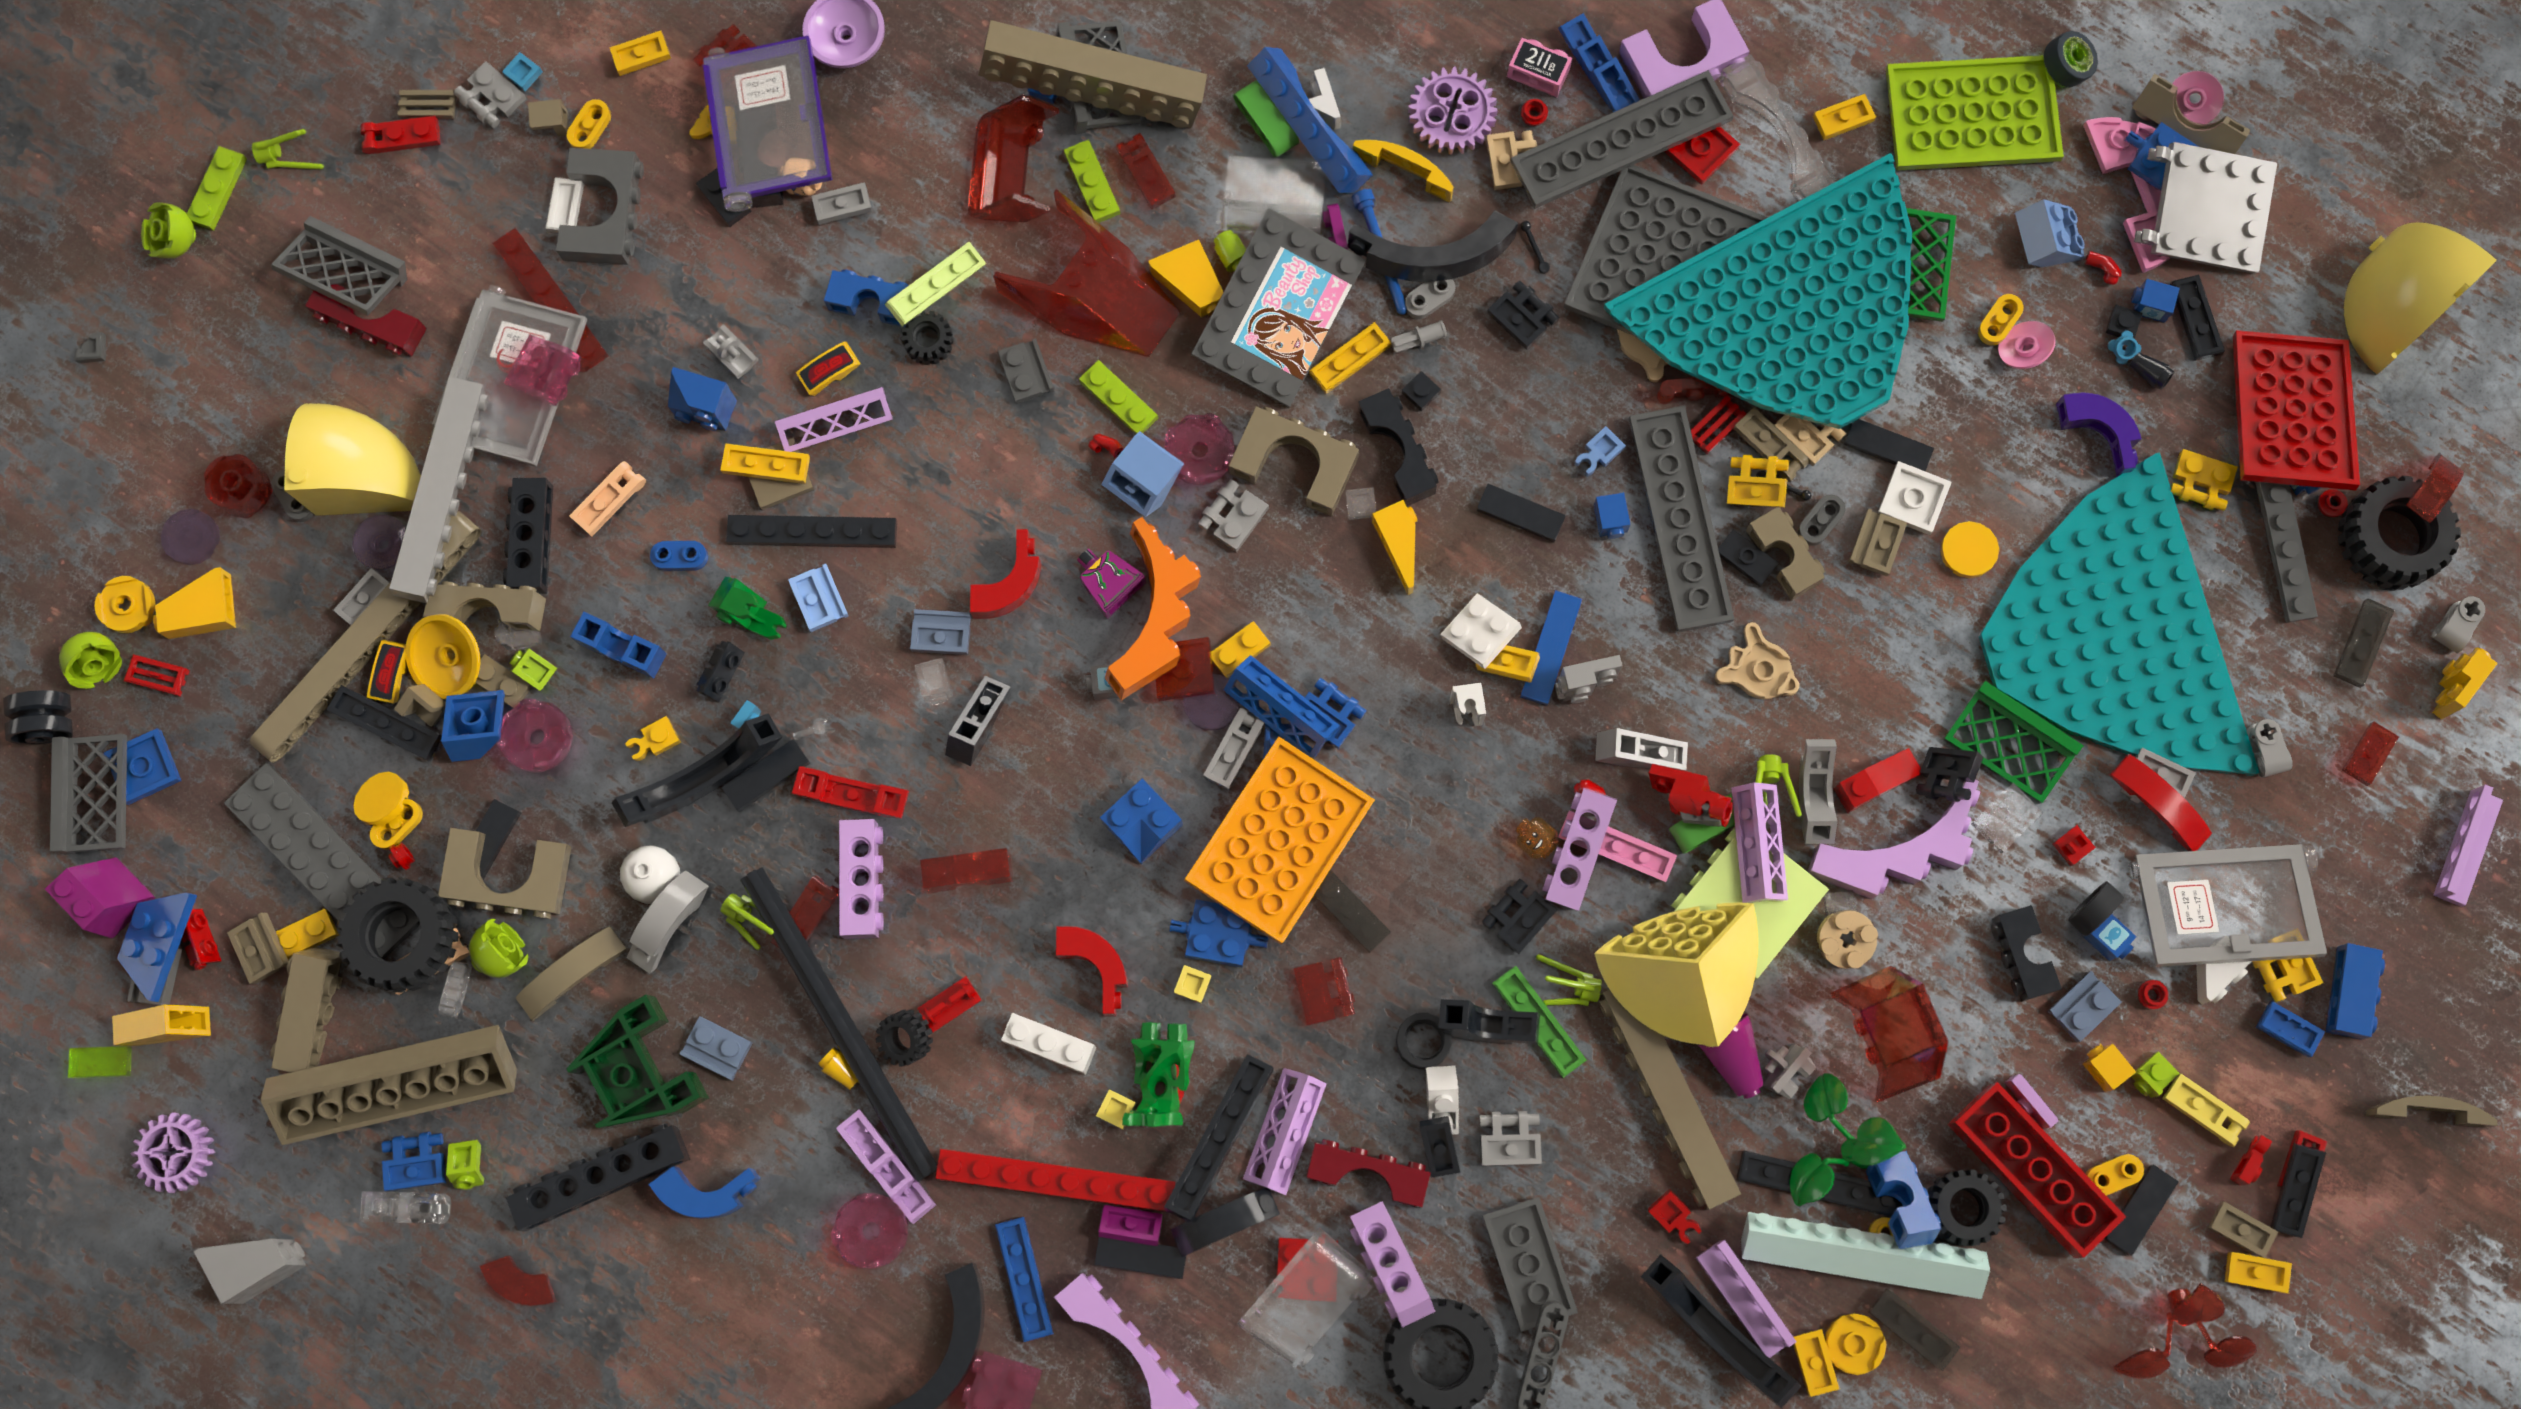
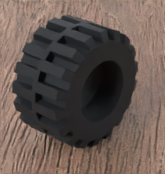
M1959 1170L1946 1173L1943 1177L1937 1178L1933 1182L1934 1185L1929 1187L1927 1192L1931 1207L1940 1219L1941 1230L1937 1235L1940 1240L1945 1239L1946 1243L1950 1245L1975 1246L1990 1241L1992 1235L1999 1233L2000 1229L1998 1227L2000 1224H2004L2006 1219L2002 1217V1212L2007 1210L2006 1205H2002L2001 1199L2005 1198L2003 1192L1996 1190L1998 1185L1995 1181L1990 1182L1988 1180L1989 1176L1984 1173L1978 1174L1974 1170ZM1957 1191H1968L1978 1202L1979 1215L1971 1226L1960 1225L1951 1214L1950 1202Z

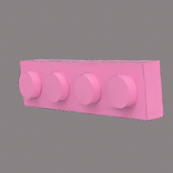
M1569 810L1559 833V838L1566 840V837L1561 836L1566 820L1572 821L1575 812ZM1582 815L1579 818L1580 824L1584 828H1592L1597 822ZM1609 826L1599 851V855L1664 882L1667 881L1677 857L1672 852ZM1575 840L1572 842L1575 845L1587 849V845L1585 844V842L1581 840Z

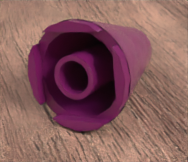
M1744 1012L1737 1025L1719 1046L1707 1047L1698 1044V1046L1736 1096L1743 1095L1744 1099L1759 1094L1761 1092L1759 1088L1764 1083L1751 1019Z

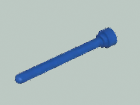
M1364 189L1354 193L1351 196L1354 207L1363 213L1369 232L1383 238L1373 211L1376 200L1372 189ZM1385 276L1396 310L1399 314L1403 315L1407 312L1398 279Z

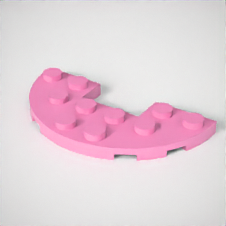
M2118 117L2096 118L2086 121L2083 125L2103 174L2128 167L2135 159L2138 149L2124 141L2131 130L2143 139H2146L2156 129L2141 122L2136 124L2122 121V118ZM2132 173L2147 213L2128 218L2123 222L2141 270L2144 273L2162 265L2170 257L2151 254L2152 245L2134 242L2136 231H2142V229L2155 231L2161 191Z

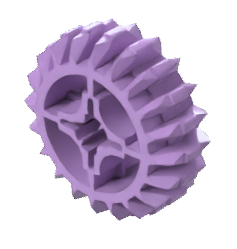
M171 1113L169 1117L162 1114L158 1116V1122L155 1120L148 1121L150 1130H139L143 1136L142 1140L133 1141L135 1145L139 1146V1149L130 1153L133 1157H138V1161L131 1166L141 1169L137 1177L139 1179H146L144 1185L147 1187L155 1186V1190L158 1192H163L166 1189L167 1193H175L177 1188L179 1191L188 1190V1184L196 1186L199 1184L197 1176L205 1177L207 1175L203 1167L213 1165L211 1160H207V1156L215 1153L214 1149H208L207 1145L211 1144L214 1140L212 1137H205L209 1129L207 1127H200L201 1121L199 1119L191 1120V1115L183 1114L181 1117L179 1113ZM181 1130L190 1138L192 1148L185 1145L184 1136H181ZM164 1135L163 1142L160 1146L156 1147L158 1141ZM174 1150L183 1151V1153H176L171 1156L163 1154ZM154 1158H158L161 1161L162 1170H165V1175L158 1170ZM191 1158L189 1164H188L187 1167L183 1170V1164H184V1162H185L187 1159Z

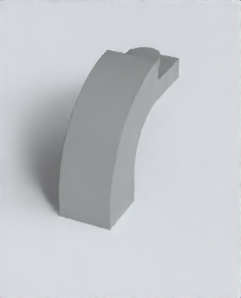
M1806 739L1804 755H1801L1799 772V801L1802 813L1800 818L1805 844H1834L1837 817L1832 790L1837 748L1835 739Z
M686 870L671 881L654 900L637 925L629 941L632 943L627 959L648 973H652L657 968L673 933L691 913L700 907L709 886Z

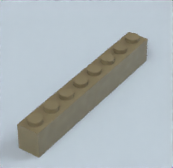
M1610 990L1603 992L1600 995L1602 1001L1599 1002V1006L1606 1018L1611 1017L1615 1027L1612 1028L1613 1035L1619 1045L1624 1044L1628 1052L1625 1055V1059L1632 1071L1637 1070L1641 1079L1638 1082L1639 1088L1645 1098L1650 1097L1655 1107L1651 1109L1654 1119L1658 1125L1663 1124L1668 1134L1664 1136L1665 1141L1671 1152H1677L1681 1160L1678 1163L1679 1170L1685 1180L1690 1179L1694 1187L1691 1193L1698 1207L1703 1206L1705 1210H1709L1741 1195L1664 1036L1632 1016Z

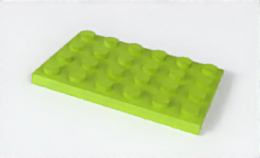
M2043 55L1887 64L1885 70L1896 170L2058 162L2063 159L2055 82L2048 74L2044 65Z

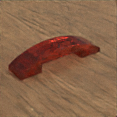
M2441 453L2435 456L2428 468L2430 471L2422 485L2412 494L2406 504L2429 523L2434 520L2450 499L2464 475V471Z

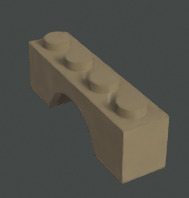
M2155 73L2153 74L2132 109L2136 110L2137 116L2146 121L2151 119L2158 124L2162 122L2199 147L2236 154L2247 138L2250 129L2228 116L2209 124H2199L2187 119L2181 113L2177 104L2178 87Z
M443 581L441 585H437L434 596L429 595L423 617L445 614L460 620L464 624L475 611L484 607H497L501 621L512 629L540 631L546 598L537 593L535 588L529 586L511 589L505 585L495 584L493 588H487L477 583L459 586L453 582Z

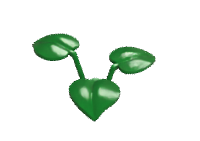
M1829 1073L1819 1076L1811 1085L1804 1099V1110L1806 1115L1815 1122H1823L1829 1117L1830 1122L1847 1138L1841 1146L1843 1158H1825L1822 1161L1817 1154L1810 1153L1796 1163L1790 1177V1192L1795 1205L1798 1207L1820 1200L1831 1190L1834 1183V1172L1828 1164L1848 1166L1851 1163L1860 1169H1867L1868 1166L1884 1162L1906 1148L1905 1143L1900 1139L1893 1126L1881 1117H1872L1864 1121L1859 1126L1857 1139H1855L1835 1119L1834 1114H1839L1846 1109L1848 1094L1844 1084L1836 1076Z

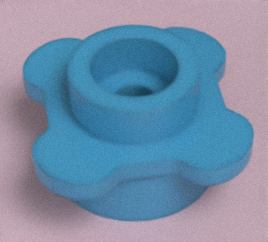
M2123 331L2119 338L2109 341L2108 349L2114 352L2117 363L2125 364L2128 359H2132L2141 352V345L2133 338L2131 331ZM2123 345L2127 346L2125 350L2122 349Z

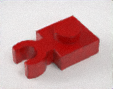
M2263 1135L2255 1136L2250 1143L2249 1150L2246 1154H2243L2230 1180L2240 1186L2248 1185L2251 1182L2254 1183L2261 1175L2262 1168L2260 1165L2264 1160L2262 1157L2269 1149L2272 1141Z
M1670 1189L1648 1208L1650 1214L1669 1233L1676 1227L1680 1239L1686 1244L1690 1243L1689 1237L1685 1235L1686 1229L1694 1228L1697 1233L1702 1232L1700 1225L1695 1220L1686 1218L1691 1213L1690 1209Z

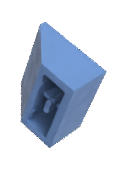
M2043 199L2015 212L2028 264L2047 267L2079 261L2085 258L2083 251L2084 241L2078 233L2076 226L2078 219L2072 207Z
M1139 431L1114 460L1101 485L1140 514L1147 517L1162 506L1184 463Z

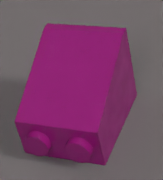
M116 857L66 868L45 888L83 930L112 939L131 921L137 903L156 898Z

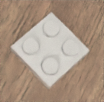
M1898 461L1879 507L1878 514L1882 513L1907 522L1906 526L1931 535L1952 482Z
M1477 593L1440 635L1444 641L1485 669L1522 627L1520 622Z

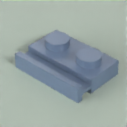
M914 609L910 650L912 652L968 655L971 613Z
M2089 971L2047 1012L2052 1014L2057 1019V1022L2078 1043L2122 1002L2102 981H2099L2094 976L2092 971Z
M699 1016L680 1055L733 1081L753 1042Z

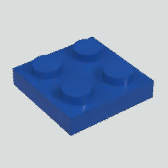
M156 728L127 742V805L182 781L162 730ZM117 747L104 752V754L111 759L117 753ZM111 768L112 775L116 782L117 773Z

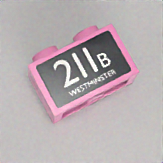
M1521 38L1509 64L1507 77L1558 97L1570 70L1572 58L1561 50L1546 48L1536 40Z

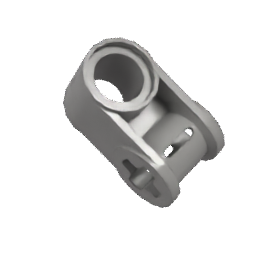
M2469 596L2462 601L2452 604L2444 618L2434 629L2431 637L2455 653L2461 652L2469 643L2474 630L2485 614L2484 603L2477 597Z
M2264 719L2246 729L2260 772L2258 776L2264 778L2292 769L2290 752L2286 747L2281 728L2275 721ZM2260 732H2264L2266 736L2262 737Z

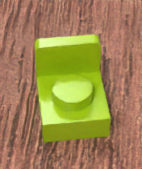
M525 648L523 652L518 650L509 662L512 665L509 671L538 691L543 689L557 670L554 665L529 648Z
M2158 1051L2148 1058L2131 1077L2136 1081L2134 1086L2140 1093L2153 1098L2160 1096L2163 1093V1089L2180 1073Z
M478 1140L448 1144L446 1176L456 1189L467 1190L474 1186L484 1185V1177L480 1173L481 1144Z

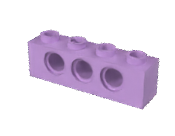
M1583 788L1582 794L1576 792L1571 805V809L1576 810L1573 820H1566L1561 836L1566 837L1563 848L1557 847L1552 863L1556 864L1557 867L1553 876L1547 875L1542 891L1548 892L1546 900L1579 911L1617 802L1616 798L1587 788ZM1586 812L1594 814L1597 819L1595 826L1584 828L1579 821L1582 814ZM1575 840L1585 842L1587 845L1586 853L1581 856L1574 855L1570 850L1571 843ZM1565 868H1573L1576 870L1578 877L1574 882L1566 883L1561 878V871Z
M874 819L839 820L840 936L843 939L879 938V930H883L884 927L883 913H879V901H883V885L879 884L878 873H883V857L878 855V844H883V829L878 827V823ZM861 844H867L869 846L868 853L863 857H856V848ZM862 872L868 873V882L863 886H857L855 884L856 876ZM861 901H868V911L862 915L856 914V905Z
M1383 1201L1350 1216L1354 1228L1350 1229V1233L1356 1245L1362 1244L1365 1252L1361 1253L1368 1270L1374 1268L1377 1276L1373 1277V1281L1379 1293L1386 1292L1389 1300L1384 1303L1391 1318L1398 1317L1401 1326L1404 1327L1434 1313L1435 1310L1431 1299ZM1376 1239H1383L1379 1243H1373ZM1390 1262H1394V1263H1395V1264H1394L1393 1266H1391V1267H1388V1268H1385V1267H1384L1386 1264H1388V1263H1390ZM1400 1287H1407L1402 1292H1396V1290Z

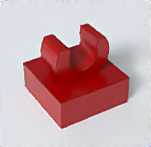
M2078 825L2052 843L2070 866L2076 864L2096 848Z

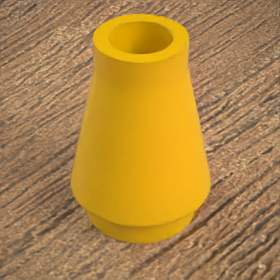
M835 1047L818 1063L822 1068L821 1072L843 1084L849 1090L858 1082L843 1055Z

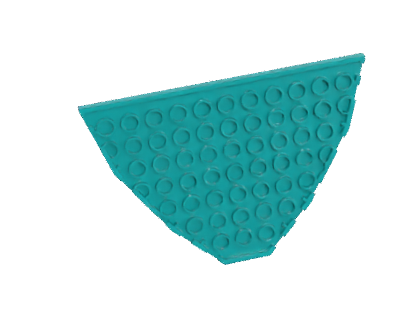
M1890 153L1605 303V311L1613 317L1615 322L1624 326L1669 365L1761 409L1840 429L1880 408L1890 400L1904 340L1909 327L1908 304L1910 302L1912 229L1905 202L1902 200L1899 188L1900 182L1893 164V155Z
M2160 452L2155 453L2137 464L2132 472L2123 473L2088 494L2017 570L2009 587L1979 635L1992 685L2038 716H2042L2056 724L2055 727L2074 736H2082L2096 744L2124 754H2131L2135 757L2140 749L2144 748L2192 771L2205 770L2225 774L2239 773L2254 776L2260 773L2174 496L2171 492Z

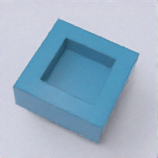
M519 52L502 73L526 92L543 71L538 65Z
M746 700L731 721V724L738 730L745 721L759 717L761 710Z

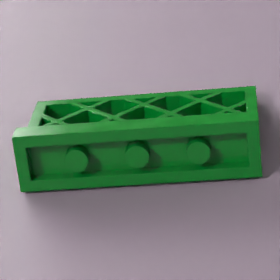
M1906 208L1908 217L1916 218L1922 225V227L1912 233V243L1920 252L1910 258L1911 271L1917 277L1910 282V287L1920 281L1929 292L1921 299H1918L1910 289V299L1914 304L1908 307L1909 317L1943 322L1946 314L1956 215ZM1936 221L1948 223L1947 233L1941 237L1931 227ZM1923 230H1926L1934 239V242L1926 248L1916 238V235ZM1937 244L1945 253L1944 259L1938 263L1928 252ZM1922 255L1932 266L1924 273H1921L1913 263ZM1934 270L1942 278V283L1935 289L1925 278ZM1932 296L1939 304L1938 313L1928 311L1922 302Z
M1987 681L1979 685L1971 700L1944 737L1946 741L1960 750L1974 751L1968 746L1975 745L1976 751L1980 754L1979 744L1995 741L1998 758L1987 760L1983 757L1981 764L2040 803L2045 801L2073 758L2078 755L2084 746ZM1978 700L1988 706L1990 718L1974 721L1972 708ZM1994 711H1996L2002 716L1995 717ZM1969 714L1970 722L1963 723V721ZM1995 720H2010L2013 723L2015 734L1999 737ZM1991 721L1994 738L1978 741L1975 724ZM1971 725L1974 742L1962 743L1953 737L1959 727ZM2018 726L2026 732L2019 733ZM2032 735L2037 738L2039 750L2023 753L2020 736ZM2016 738L2019 754L2003 757L2000 740ZM2043 743L2049 746L2050 748L2044 749ZM2056 751L2066 758L2059 768L2048 769L2045 758L2046 752ZM2040 754L2043 771L2027 773L2024 756ZM2020 757L2023 774L2011 776L2005 770L2004 760ZM1999 761L2000 768L1992 762ZM2055 772V774L2050 780L2049 773ZM2044 774L2046 787L2041 794L2030 788L2028 776ZM2024 777L2025 784L2017 780V778Z

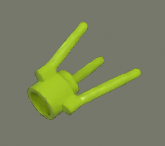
M305 129L296 130L273 139L253 142L252 152L258 164L266 163L268 169L275 167L323 169L324 167L322 164L277 161V158L281 157L279 143L306 134Z
M1763 755L1759 757L1755 783L1779 782V777L1783 776L1797 817H1801L1802 813L1788 773V763H1782V758L1778 755ZM1762 791L1763 801L1767 806V792Z
M732 893L722 904L720 912L727 916L726 922L734 926L756 950H759L761 948L760 945L738 921L742 923L748 920L770 935L774 931L750 914L751 908L749 906L755 907L749 897L746 895L739 897Z
M1539 954L1536 956V959L1579 977L1576 981L1546 976L1545 980L1548 982L1574 987V995L1579 996V998L1544 1000L1543 1002L1546 1006L1574 1004L1588 1006L1589 1001L1598 1002L1602 985L1601 979L1593 978V974L1581 972Z

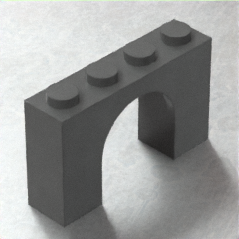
M570 148L566 172L570 180L582 181L584 185H598L611 188L617 192L618 201L612 216L602 224L596 226L559 225L556 251L563 261L628 265L629 255L632 256L634 253L632 231L636 230L638 222L635 208L641 199V191L638 184L639 178H643L644 175L643 162L639 160L634 151Z

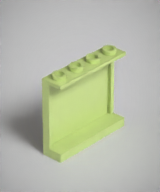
M1735 827L1725 838L1729 843L1725 849L1721 851L1717 848L1707 860L1711 864L1707 871L1703 873L1699 870L1689 884L1693 886L1687 895L1681 893L1671 906L1675 909L1674 911L1697 906L1700 907V911L1717 909V904L1743 903ZM1769 850V859L1773 863V854ZM1784 854L1788 900H1765L1754 903L1758 927V959L1754 981L1759 978L1829 890L1786 854ZM1772 879V892L1777 893L1776 883Z

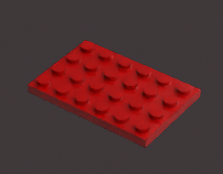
M2236 330L2233 335L2241 480L2356 491L2360 486L2349 340Z

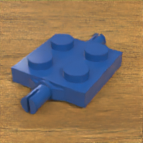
M2162 122L2153 134L2146 139L2132 132V130L2124 139V141L2138 149L2135 159L2128 167V170L2160 191L2162 190L2166 163L2148 160L2149 148L2156 149V146L2169 148V144L2173 142L2197 146Z
M1197 899L1189 922L1172 919L1169 930L1170 932L1186 934L1188 942L1185 958L1243 968L1245 953L1249 946L1267 949L1269 936L1252 934L1249 923L1222 905Z

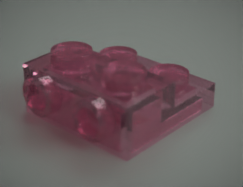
M529 334L504 384L512 389L529 394L539 401L557 406L559 400H563L567 396V385L571 377L580 371V360L582 357L565 346Z
M984 1351L983 1356H976L972 1367V1373L976 1374L973 1386L967 1384L962 1397V1402L966 1403L965 1409H1030L1043 1369Z

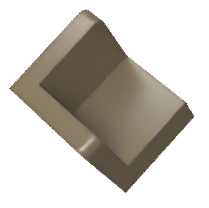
M561 99L528 102L529 126L532 130L553 128L558 137L567 136L569 129L568 110Z
M425 684L408 687L394 710L401 716L416 714L429 726H435L445 712L446 702Z

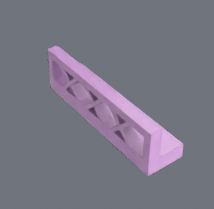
M881 387L777 420L775 424L784 451L792 452L892 420L893 418L884 389ZM881 401L885 416L873 419L864 414L870 403ZM864 406L861 412L855 410V408ZM850 410L859 415L855 425L847 428L837 423L842 412ZM837 414L834 421L828 418ZM862 417H864V418L870 420V421H867V422H864V423L859 424L860 421H861V419H862ZM824 419L832 423L827 435L819 436L811 432L815 421ZM810 423L808 429L801 426ZM835 426L842 428V430L833 432ZM796 427L806 432L801 443L789 446L785 434L786 430ZM809 434L816 437L806 441Z
M1750 783L1732 787L1743 903H1755L1765 900L1786 901L1788 900L1777 785ZM1762 791L1767 792V806L1763 801ZM1766 821L1770 825V835L1766 830ZM1769 850L1773 854V863L1769 859ZM1772 879L1776 883L1777 893L1772 892Z
M2482 785L2470 791L2434 892V896L2460 907L2465 906L2468 901L2503 802L2502 799L2491 795L2493 787L2488 785Z
M1283 1068L1245 1171L1244 1180L1284 1195L1287 1194L1326 1083L1307 1074ZM1291 1077L1298 1079L1294 1090L1288 1094L1287 1087ZM1285 1106V1116L1278 1121L1277 1114L1279 1109ZM1275 1134L1274 1146L1268 1149V1139ZM1264 1162L1265 1170L1262 1178L1255 1177L1258 1166Z
M1725 1240L1718 1241L1696 1257V1260L1748 1334L1766 1356L1770 1358L1784 1347H1790L1796 1343V1340Z

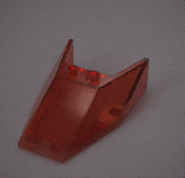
M1056 189L1054 198L1057 210L1076 222L1086 235L1085 242L1055 283L1044 284L995 272L993 278L997 291L1066 336L1149 357L1177 319L1180 311L1123 242Z
M1889 966L1830 993L1834 1000L1852 1011L1855 1020H1853L1855 1031L1859 1037L1863 1036L1868 1047L1865 1048L1866 1056L1870 1064L1877 1067L1879 1073L1875 1096L1877 1102L1941 1078L1949 1041L1922 982L1893 966Z

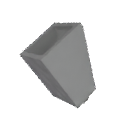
M265 1239L199 1248L194 1251L221 1304H244L306 1266L303 1260L305 1256L304 1251L293 1240Z

